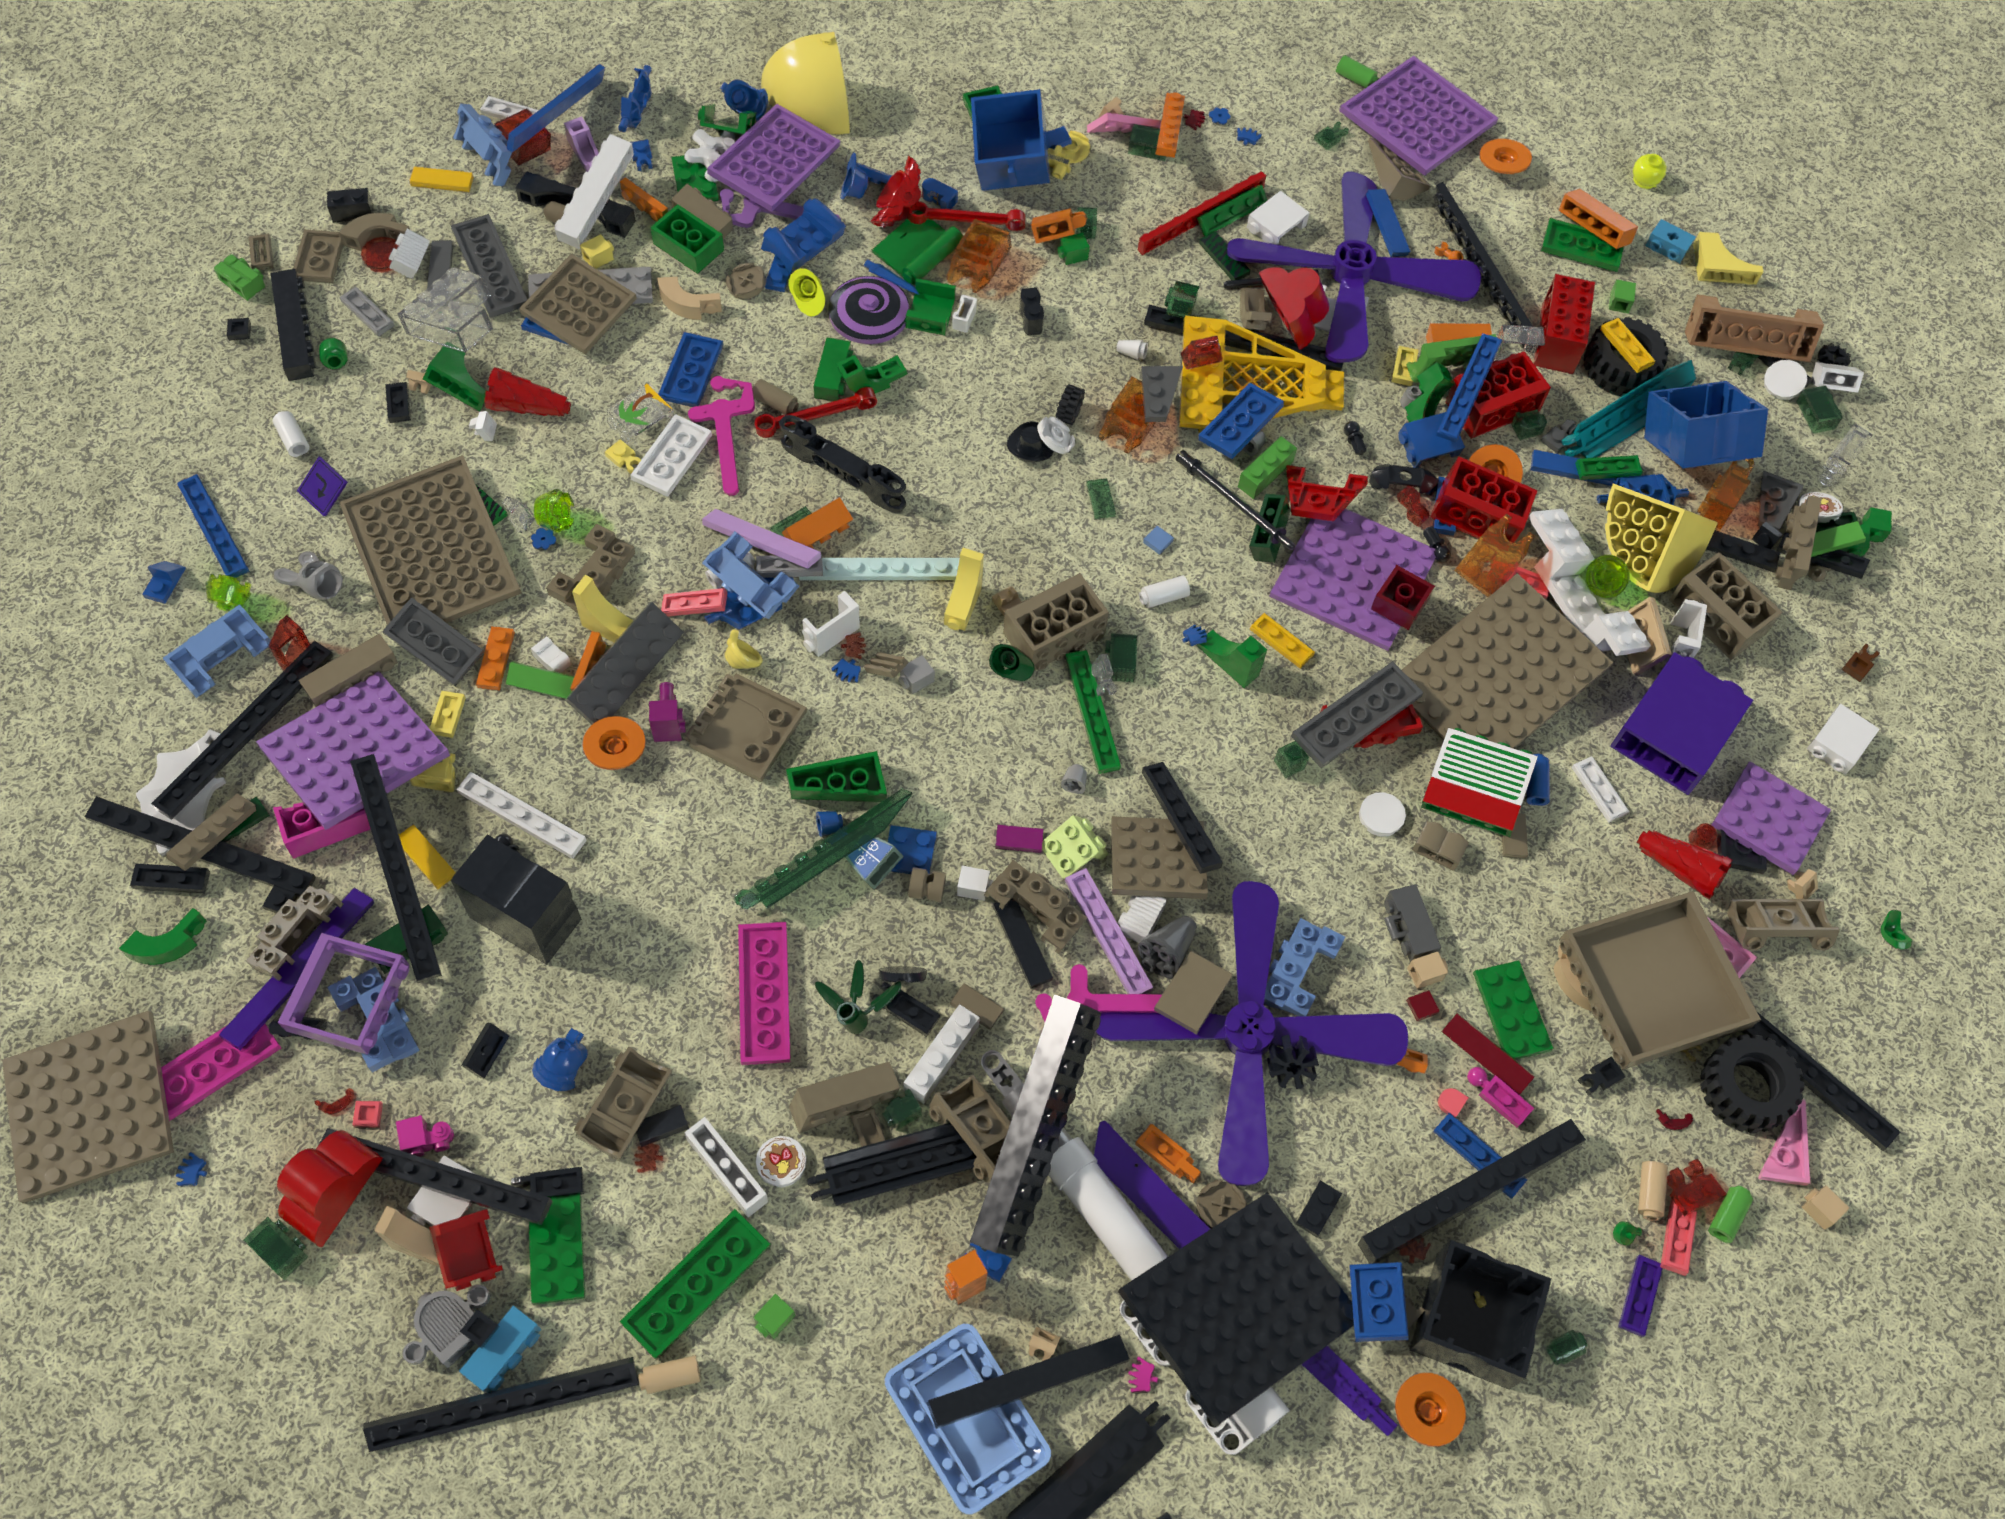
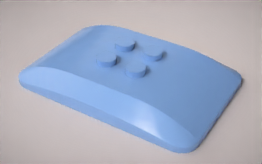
M961 1324L892 1368L885 1376V1387L957 1508L966 1515H972L1043 1468L1051 1458V1450L1021 1400L938 1429L935 1428L927 1406L928 1400L1004 1374L977 1330L970 1324Z

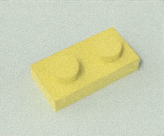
M1403 346L1398 347L1391 382L1407 386L1412 385L1413 381L1406 364L1408 362H1417L1419 350Z
M441 691L429 728L435 735L454 737L466 699L465 695Z

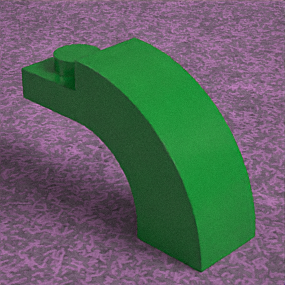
M192 908L171 931L159 936H147L135 930L121 945L119 950L127 958L141 964L158 965L175 961L188 954L197 946L192 937L201 933L207 920L200 912Z

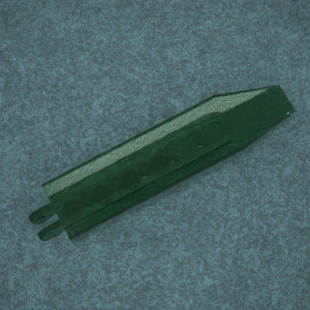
M903 788L826 839L816 841L811 849L798 853L794 856V860L788 864L778 866L773 874L767 878L764 877L757 880L749 890H740L739 893L735 894V903L741 906V908L748 910L750 907L762 902L768 909L884 832L912 796V792Z

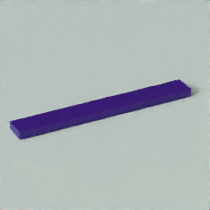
M354 887L341 901L343 906L341 908L337 906L328 915L330 918L329 922L323 921L292 954L291 958L295 962L292 965L285 962L277 971L282 976L280 981L271 977L222 1030L219 1036L241 1051L291 996L321 933L342 939L371 908L374 900Z

